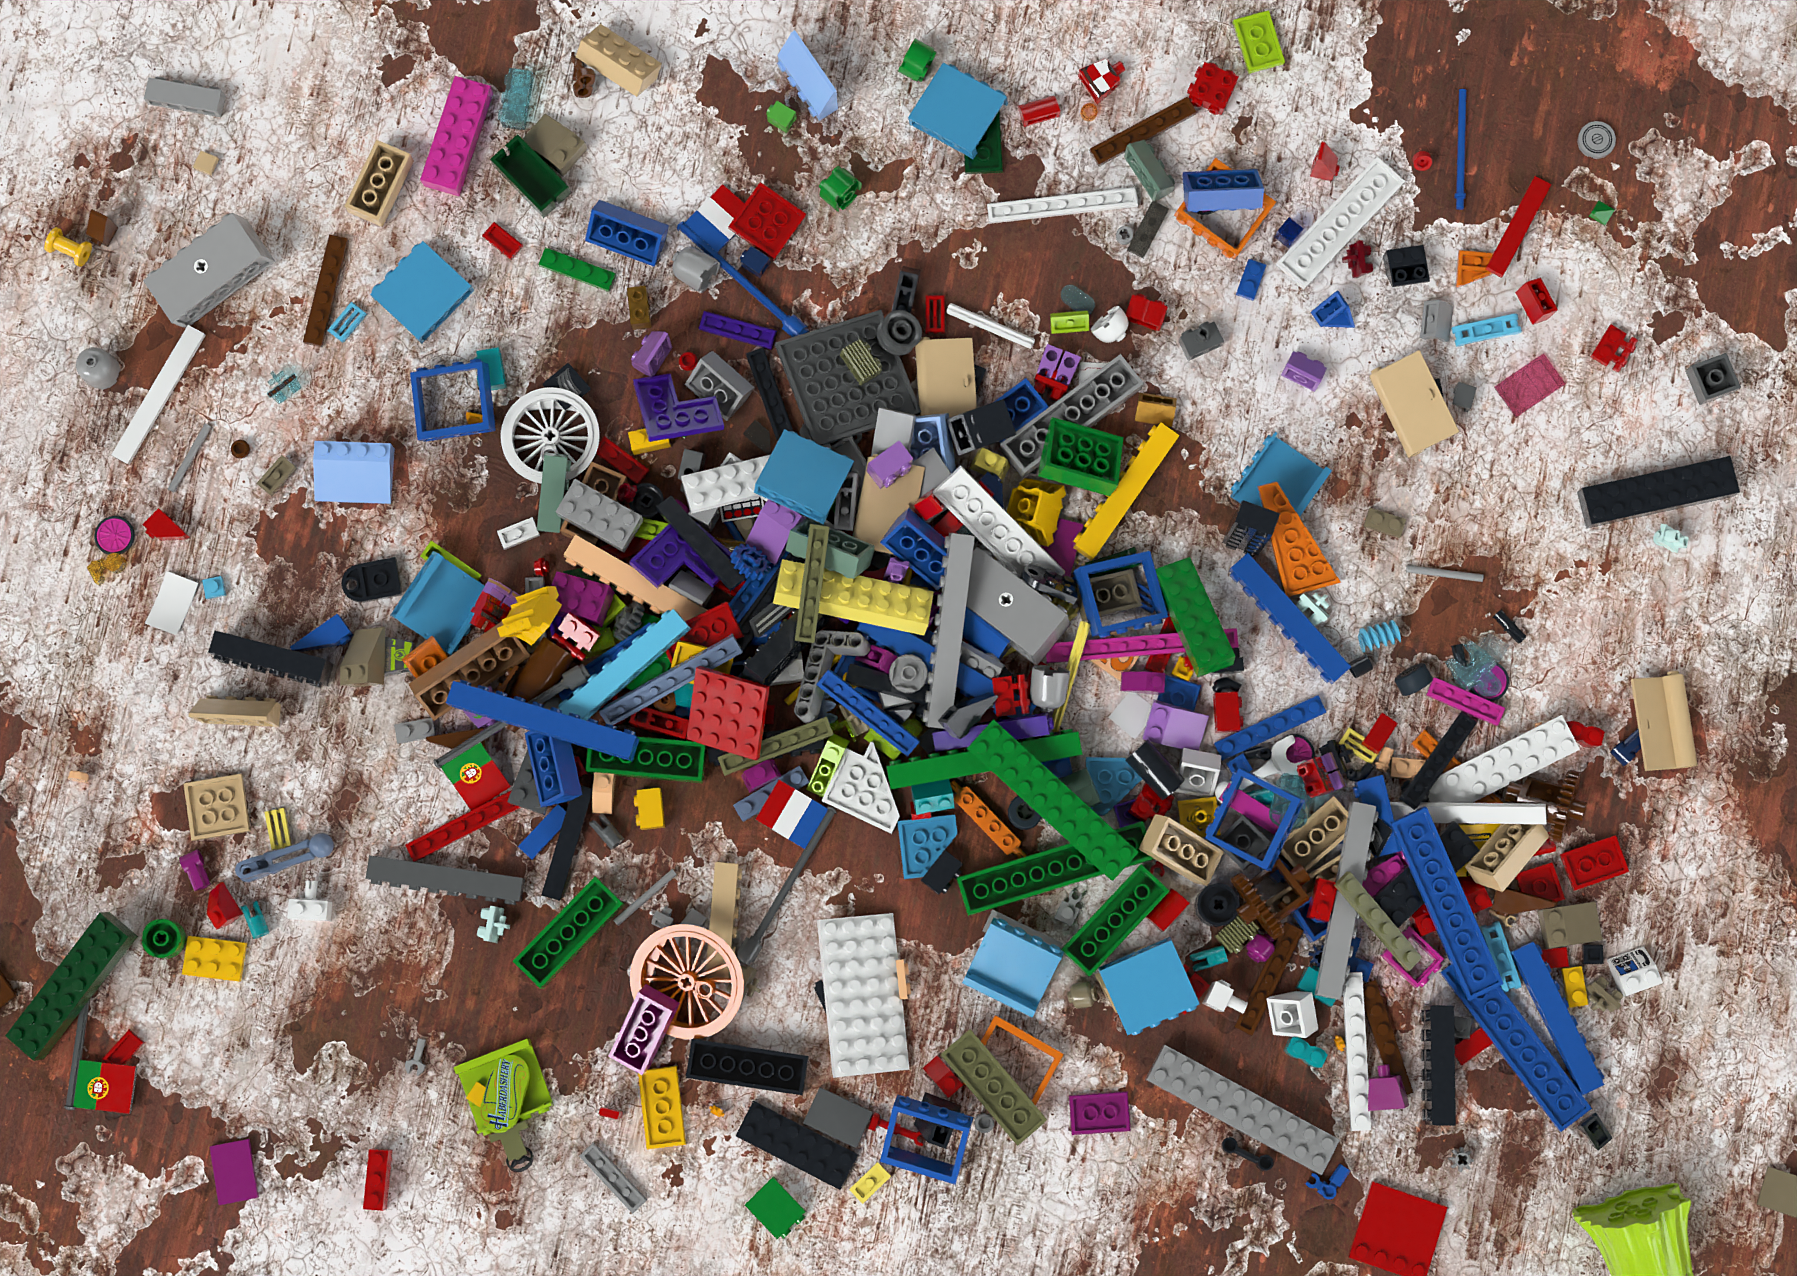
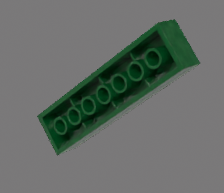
M99 912L5 1036L33 1061L45 1059L138 936L110 912Z

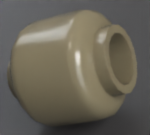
M1090 982L1074 983L1070 991L1067 992L1069 1003H1073L1077 1009L1092 1007L1094 1002L1097 1001L1096 987L1092 986Z

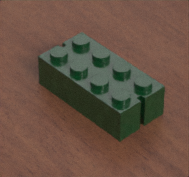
M517 134L505 145L509 155L507 156L502 148L490 161L493 167L545 218L556 208L555 203L560 204L571 194L568 185Z

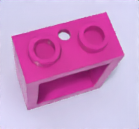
M1409 926L1402 931V934L1407 940L1411 938L1434 959L1427 968L1414 979L1392 958L1393 955L1387 948L1380 956L1414 988L1423 987L1429 981L1428 976L1432 972L1436 973L1443 966L1441 962L1444 958Z

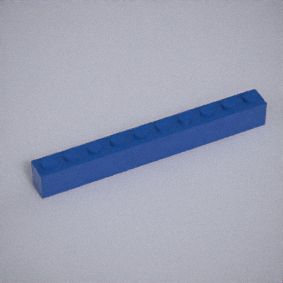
M863 622L860 623L857 630L860 631V634L865 639L870 640V638H873L877 641V646L885 650L887 647L894 651L893 654L897 657L915 655L924 662L928 673L932 672L933 664H930L931 652L935 650L934 646L910 632ZM959 662L956 687L961 689L959 693L968 698L971 695L978 697L986 693L994 694L991 679ZM1014 693V701L1020 700V696ZM1030 702L1029 713L1022 714L1021 706L1015 707L1016 715H1008V717L1015 718L1031 715L1036 705ZM994 704V705H993V708H994L993 712L996 713V707H995V704Z
M460 680V682L453 681L446 700V704L450 707L633 761L640 740L633 731L624 729V732L618 731L616 726L610 724L605 726L598 725V721L590 718L585 721L580 719L581 716L574 713L565 715L562 714V710L551 707L550 710L545 709L543 704L537 702L532 704L525 703L526 700L521 697L515 696L512 699L507 697L508 694L496 691V693L489 692L487 687L478 685V688L472 687L470 682Z

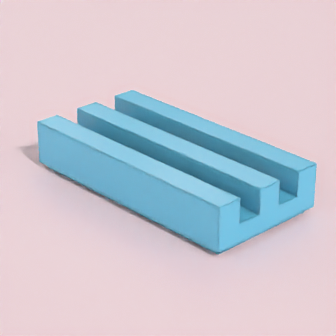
M351 302L327 331L344 343L367 314ZM354 308L355 311H354V312L351 314V316L344 322V324L340 327V329H339L337 332H335L336 328L341 324V322L346 318V316H347V315L351 312V310ZM358 313H360L359 316L354 320V322L349 326V328L344 332V334L340 336L343 333V331L348 327V325L353 321V319L358 315Z

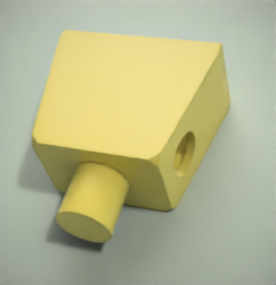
M981 448L977 451L969 469L985 475L987 472L991 475L994 473L1001 479L1000 483H1002L1010 465L1005 457Z

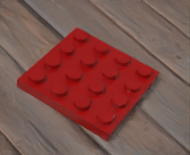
M698 666L695 671L686 740L752 760H758L770 686Z

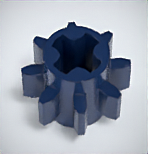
M1324 943L1321 946L1313 944L1314 951L1308 952V955L1313 956L1310 959V963L1315 962L1318 968L1321 963L1318 955L1320 952H1323Z

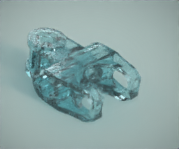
M1471 640L1464 644L1465 649L1470 654L1468 666L1460 665L1453 658L1445 661L1453 678L1464 690L1470 691L1474 687L1479 694L1485 697L1497 695L1501 691V682L1491 671L1496 666V662L1485 650L1481 649ZM1488 683H1491V690L1487 689L1489 687Z

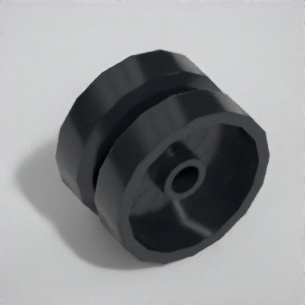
M1216 883L1205 887L1199 892L1195 899L1194 907L1196 915L1201 922L1207 926L1221 927L1229 924L1236 918L1238 914L1236 909L1240 907L1238 895L1231 887ZM1214 902H1218L1220 904V907L1218 909H1214Z

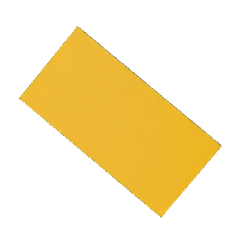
M677 1066L649 1069L643 1075L638 1073L647 1150L686 1145Z

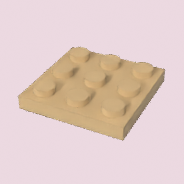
M243 774L183 783L191 841L251 831Z

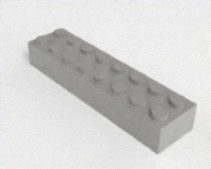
M1120 354L1016 432L1017 435L1003 441L999 449L1019 475L1024 478L1040 465L1052 417L1091 428L1139 392L1144 383Z

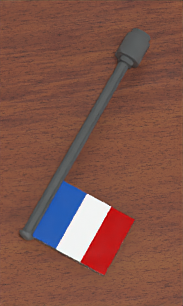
M779 779L755 820L802 847L804 851L755 934L751 935L750 939L746 937L737 951V959L750 966L751 962L754 963L763 947L760 945L762 936L834 814H837L833 807L826 808Z

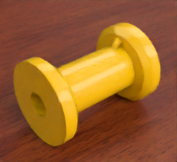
M55 227L48 234L44 249L49 253L58 250L74 258L75 265L82 267L90 257L92 244L88 241L81 244L64 237L62 230Z

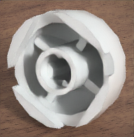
M1115 306L1107 311L1108 315L1104 318L1101 316L1091 328V332L1100 341L1105 343H1111L1115 340L1119 342L1126 336L1125 331L1128 328V318L1119 306Z

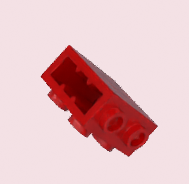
M1204 62L1203 66L1198 67L1194 77L1197 78L1195 84L1191 83L1188 88L1189 100L1193 106L1204 107L1214 115H1222L1239 76H1236L1231 70L1225 71L1220 69L1214 63Z

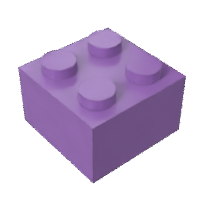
M897 441L868 463L867 473L880 489L884 486L888 488L895 483V479L899 475L903 477L911 470L913 457L903 444Z

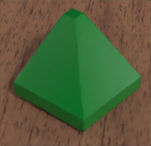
M1598 200L1589 217L1605 226L1615 210Z

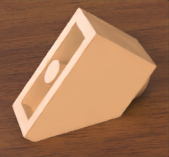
M594 772L592 813L612 814L616 780L614 774Z

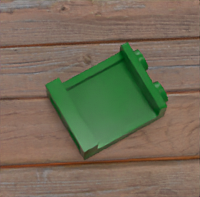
M774 1176L745 1204L749 1211L776 1239L779 1237L784 1239L791 1232L789 1228L794 1223L798 1225L806 1217L804 1215L806 1210L783 1188Z

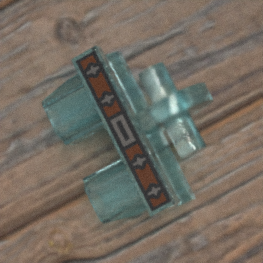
M274 371L270 373L273 378L268 381V384L272 386L277 382L278 385L268 391L267 395L269 398L272 397L278 404L287 399L281 391L286 386L289 387L293 394L301 389L295 373H292L283 381L280 380L286 375L283 371L277 375Z

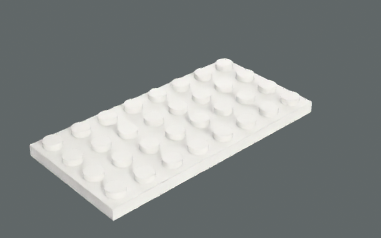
M893 913L817 920L833 1078L909 1070L903 1002L899 997L896 968L898 955Z

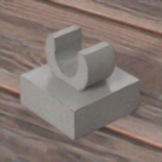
M665 906L662 913L656 911L651 924L661 929L672 926L673 918L670 917L672 909Z

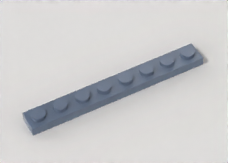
M732 634L600 708L599 713L606 724L614 725L693 681L698 666L714 669L741 654L743 649Z

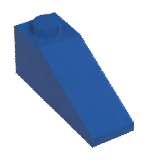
M336 614L290 646L293 651L303 652L339 646L340 644L345 645L351 640L350 637L353 636V633L343 618Z

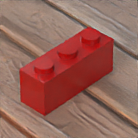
M369 1149L363 1209L387 1210L393 1150Z

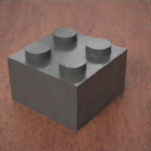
M1727 353L1691 365L1685 371L1699 405L1733 394L1741 388Z
M1244 815L1220 837V839L1257 858L1271 844ZM1220 847L1243 871L1252 864Z

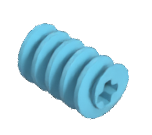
M1390 620L1388 624L1383 622L1381 627L1379 624H1375L1374 629L1371 626H1368L1366 630L1364 628L1359 629L1358 639L1363 653L1365 652V646H1368L1371 651L1373 650V644L1379 649L1380 642L1385 647L1388 644V640H1390L1392 645L1395 644V638L1401 642L1399 628L1393 620Z

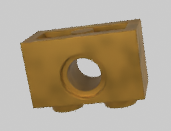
M646 286L627 288L632 329L652 328Z

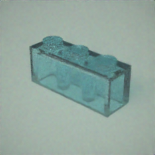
M509 68V73L505 74L504 84L506 85V90L502 92L501 96L503 108L498 113V120L501 122L502 127L525 130L534 80L532 71Z

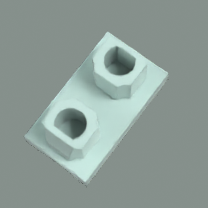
M1661 524V530L1656 531L1653 536V541L1656 545L1664 546L1675 553H1678L1679 548H1687L1689 541L1687 536L1680 534L1678 530H1674L1667 524Z
M1305 592L1299 597L1300 600L1296 604L1298 609L1302 613L1308 608L1314 612L1308 618L1314 626L1322 621H1326L1330 616L1319 605L1326 610L1330 606L1325 601L1328 596L1324 594L1321 597L1316 592L1312 596L1317 601L1315 602Z
M495 906L482 908L481 918L487 919L486 927L479 926L477 931L478 937L483 938L484 941L498 943L499 935L503 936L504 928L510 929V925L505 924L504 908Z

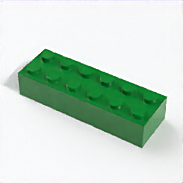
M1188 557L1156 568L1166 609L1197 677L1232 666L1235 654L1191 558Z
M638 737L640 740L633 761L588 748L587 773H608L624 777L703 783L707 746L697 742Z
M1142 864L1139 865L1061 950L1083 973L1090 977L1168 894L1169 890Z
M594 877L512 962L540 989H544L625 904L597 877Z

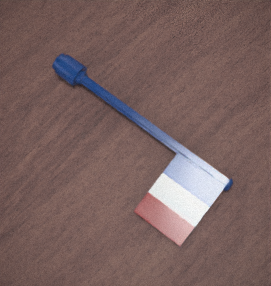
M722 184L686 222L682 221L677 225V230L686 235L703 252L720 262L721 268L782 321V329L789 336L795 337L810 332L808 326L797 316H787L718 254L736 235L728 229V226L744 205L736 195Z

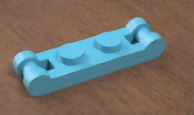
M1510 314L1452 327V333L1456 337V347L1521 333L1522 329L1517 321L1519 320L1518 314ZM1507 322H1510L1511 328H1507ZM1467 331L1469 337H1463L1462 332Z
M1495 921L1489 926H1479L1504 983L1500 986L1501 989L1506 993L1509 989L1521 988V982L1500 922ZM1495 932L1497 937L1491 939L1489 933ZM1510 975L1511 981L1506 982L1505 976Z

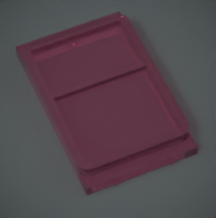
M1542 354L1494 388L1517 418L1563 387L1566 383L1547 357Z

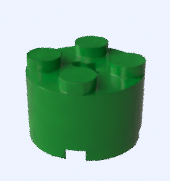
M915 38L897 72L916 82H922L928 70L926 65L930 66L937 52L934 51L933 47Z
M837 166L833 169L828 179L825 178L820 182L819 188L821 190L819 195L833 209L839 212V208L844 210L857 197L855 192L857 189L861 190L862 183L845 168Z
M153 920L146 925L142 933V946L144 950L156 958L169 959L177 956L187 942L183 927L173 920ZM163 935L166 936V942H161L163 940Z

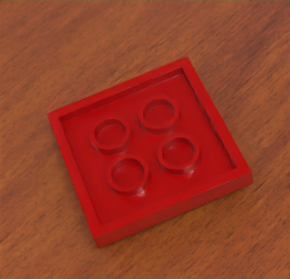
M760 182L729 224L728 229L772 260H775L806 217V213Z

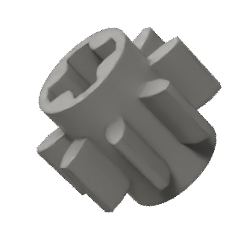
M1463 1147L1459 1148V1152L1451 1150L1453 1155L1448 1157L1453 1163L1451 1168L1458 1166L1459 1172L1463 1171V1167L1470 1170L1469 1163L1474 1162L1469 1157L1471 1151L1464 1153ZM1458 1156H1464L1462 1159L1464 1163H1458Z

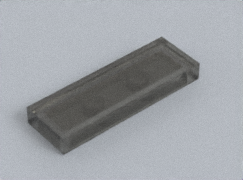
M1152 200L1127 251L1144 259L1169 208Z

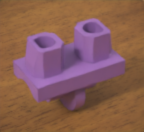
M890 557L883 581L902 585L909 567V561L903 562L898 557Z

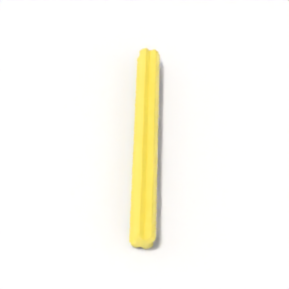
M1080 621L1066 669L1070 670V679L1065 703L1061 707L1054 709L1052 714L1054 721L1053 732H1058L1089 632L1090 623Z

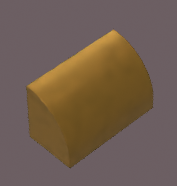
M1139 392L1135 421L1157 425L1163 423L1165 426L1172 427L1177 398Z

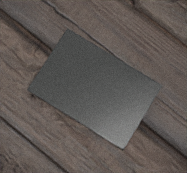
M819 1087L803 1123L857 1148L873 1112Z

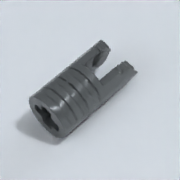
M600 814L599 819L605 826V829H602L595 820H592L589 824L606 845L613 850L622 843L624 838L606 816Z

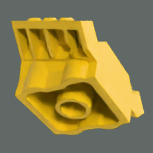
M1024 478L1019 482L1017 488L1012 489L1007 513L1039 545L1049 546L1054 542L1052 533L1057 530L1058 517L1063 508L1061 499L1066 496L1064 485Z
M556 586L542 587L515 597L517 603L510 605L512 609L508 616L502 619L503 626L497 628L500 637H518L532 646L547 630L562 606L561 603L556 601L559 596Z

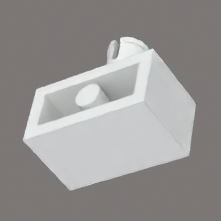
M305 881V898L302 900L289 899L287 919L331 922L332 902L316 899L318 881Z
M1218 980V982L1211 983L1202 1004L1219 1012H1224L1225 1008L1229 1006L1243 1014L1248 1002L1233 996L1234 990L1230 988L1231 984Z

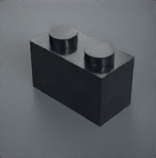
M944 850L923 876L921 882L938 896L941 892L945 894L951 887L949 884L953 877L957 879L962 873L963 869L961 867L963 864Z

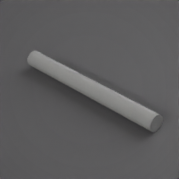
M206 423L203 425L170 483L169 491L174 493L210 431V425Z
M1413 565L1406 566L1407 573L1483 582V574Z
M671 869L613 921L618 926L677 875L674 870Z

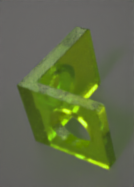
M837 720L830 724L833 733L846 727L853 742H857L846 720L840 723Z

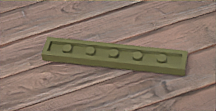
M810 524L795 641L815 642L829 526Z
M827 717L762 740L758 760H752L733 753L717 758L723 774L726 776L833 736V732Z
M1346 871L1334 886L1406 971H1410L1422 956L1354 875Z

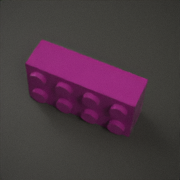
M646 984L637 993L608 1057L643 1075L651 1066L680 1003Z

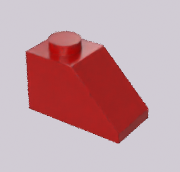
M931 489L914 503L915 513L920 518L923 517L925 521L940 513L944 508V504L933 494L934 489Z
M159 508L142 524L147 528L145 533L152 539L156 537L160 541L188 540L190 538Z
M220 882L209 892L206 914L216 930L234 923L243 915V912L223 882Z
M938 1056L934 1057L923 1067L924 1071L948 1098L963 1086Z

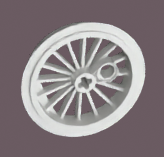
M541 388L525 394L511 406L502 424L501 445L511 467L524 478L540 484L542 483L543 472H540L539 468L544 461L545 452L553 451L559 454L558 447L574 463L571 466L570 472H566V479L571 480L581 474L592 462L599 445V426L591 407L575 393L561 388ZM556 400L569 403L572 406L567 410L576 412L560 428L559 426L566 410ZM551 409L550 427L547 424L543 410ZM539 410L546 428L544 429L528 411ZM554 410H562L554 427ZM524 414H527L542 432L520 423L519 420ZM579 415H582L585 423L563 431ZM516 426H520L541 436L514 434ZM585 427L588 429V437L564 436ZM553 433L554 437L552 441H549L547 437H550V434ZM515 439L539 440L515 449L514 445ZM562 440L587 441L585 450ZM560 444L583 454L576 462ZM540 445L524 461H521L517 455L522 451ZM541 451V457L535 469L528 467L526 464Z

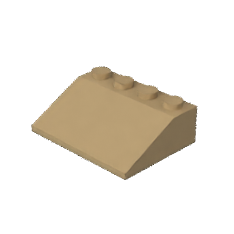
M206 695V699L200 698L189 712L188 717L204 724L279 727L281 704L275 702L273 698H264V701H256V698L253 697L237 700V697L225 696V699H218V696Z

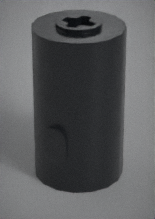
M1148 739L1125 759L1162 801L1173 794L1185 780Z

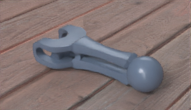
M318 833L310 840L306 839L292 846L265 852L263 855L243 860L236 865L235 873L243 882H253L270 874L274 875L293 865L314 860L315 857H327L333 851L334 842L329 835ZM306 848L310 850V852L273 864V860ZM251 868L250 873L244 875V871Z

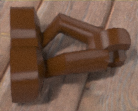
M571 52L570 60L574 64L572 80L576 81L573 84L574 95L579 98H587L592 94V85L595 82L594 70L585 68L583 66L584 62L576 58L575 52Z

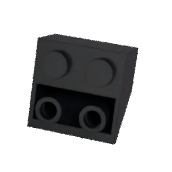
M1424 245L1386 250L1383 255L1386 276L1392 287L1430 282Z
M927 1092L924 1093L922 1102H928L929 1104L944 1107L960 1113L962 1107L959 1104ZM920 1118L915 1119V1127L928 1143L947 1149L954 1130L953 1128Z

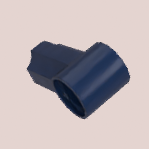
M1638 728L1610 751L1622 766L1628 764L1641 749Z

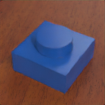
M1244 754L1226 763L1232 775L1235 771H1238V768L1249 772L1253 770Z

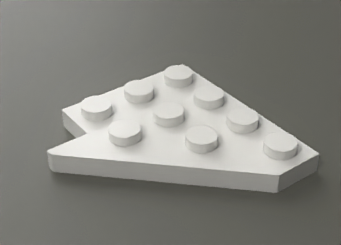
M870 742L864 756L846 748L822 801L892 834L900 815L874 743Z

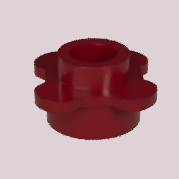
M629 483L622 484L618 488V499L621 501L626 500L628 503L632 502L637 486H631Z

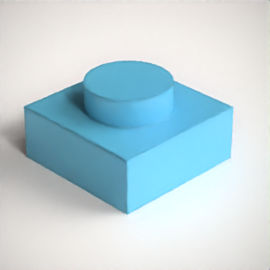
M222 576L202 580L207 600L226 596Z

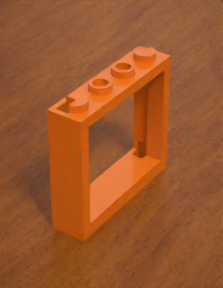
M1215 158L1206 171L1232 169ZM1264 193L1262 205L1264 210L1236 248H1233L1185 213L1186 206L1184 201L1174 216L1182 225L1186 224L1192 228L1191 231L1194 234L1207 239L1206 241L1209 245L1221 249L1224 256L1235 259L1276 201Z
M995 1015L981 1039L984 1046L997 1025L1054 1058L1031 1100L1036 1106L1064 1054Z

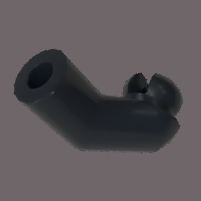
M1224 677L1216 680L1213 683L1212 689L1215 693H1221L1226 688L1238 692L1242 684L1229 677Z
M1262 746L1243 751L1247 760L1258 758L1267 761L1271 758L1272 753L1269 748Z
M1366 762L1361 770L1350 768L1346 772L1347 779L1352 782L1365 780L1374 769V766Z

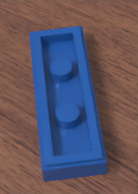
M557 804L518 846L531 860L561 830L566 811Z

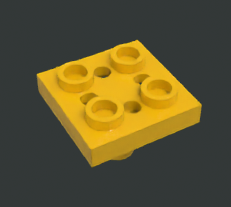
M1216 797L1177 801L1180 825L1201 838L1206 837V829L1210 823H1213L1215 818L1214 812L1217 808ZM1219 828V830H1218L1216 836H1220V835H1221L1220 828Z

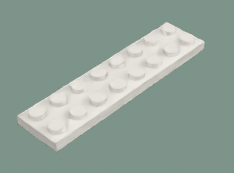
M1377 156L1276 265L1302 289H1305L1405 183V180Z
M830 444L822 445L823 447L831 448ZM770 455L681 476L691 514L762 497L754 493L755 483Z
M961 465L933 490V494L999 560L1004 562L1011 572L1015 571L1021 576L1024 567L1031 564L1044 569H1052L1061 576L1065 573V570Z
M1560 715L1442 773L1429 790L1428 798L1430 802L1473 803L1509 785L1510 782H1515L1580 749L1563 716Z

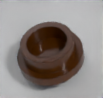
M236 440L231 445V453L234 457L243 459L249 455L250 446L244 440Z

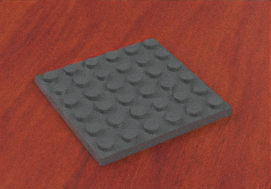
M881 310L775 343V348L809 436L818 445H827L875 429L879 407L916 416L921 413L899 355L887 352L878 341L877 328L881 321L884 320ZM859 339L869 344L871 348L870 353L874 358H878L882 365L880 375L863 385H859V382H857V379H855V376H853V373H851L840 356L843 348Z

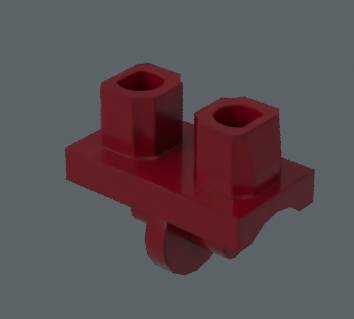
M1358 240L1355 244L1349 245V250H1346L1347 256L1342 257V263H1348V269L1352 270V278H1359L1373 272V264L1365 262V257L1371 255V246L1363 244V240Z

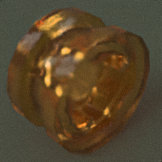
M1087 103L1081 108L1080 114L1083 120L1093 121L1097 117L1098 110L1094 104ZM1088 108H1091L1094 115L1090 114V117H1088L1084 110L1088 111Z

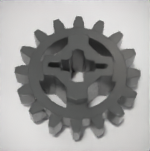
M633 601L628 607L625 606L615 618L616 623L612 631L615 638L623 641L640 627L642 623L641 618L644 615L643 611L645 610L644 606Z

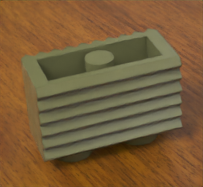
M861 339L846 346L840 353V356L851 373H853V376H855V379H857V382H859V385H863L880 375L882 370L879 359L874 358L870 353L871 348L869 344Z
M1238 914L1232 922L1227 924L1214 937L1229 954L1233 952L1237 954L1245 947L1243 943L1247 939L1252 940L1256 934H1259L1257 930L1260 927L1255 921L1246 925Z

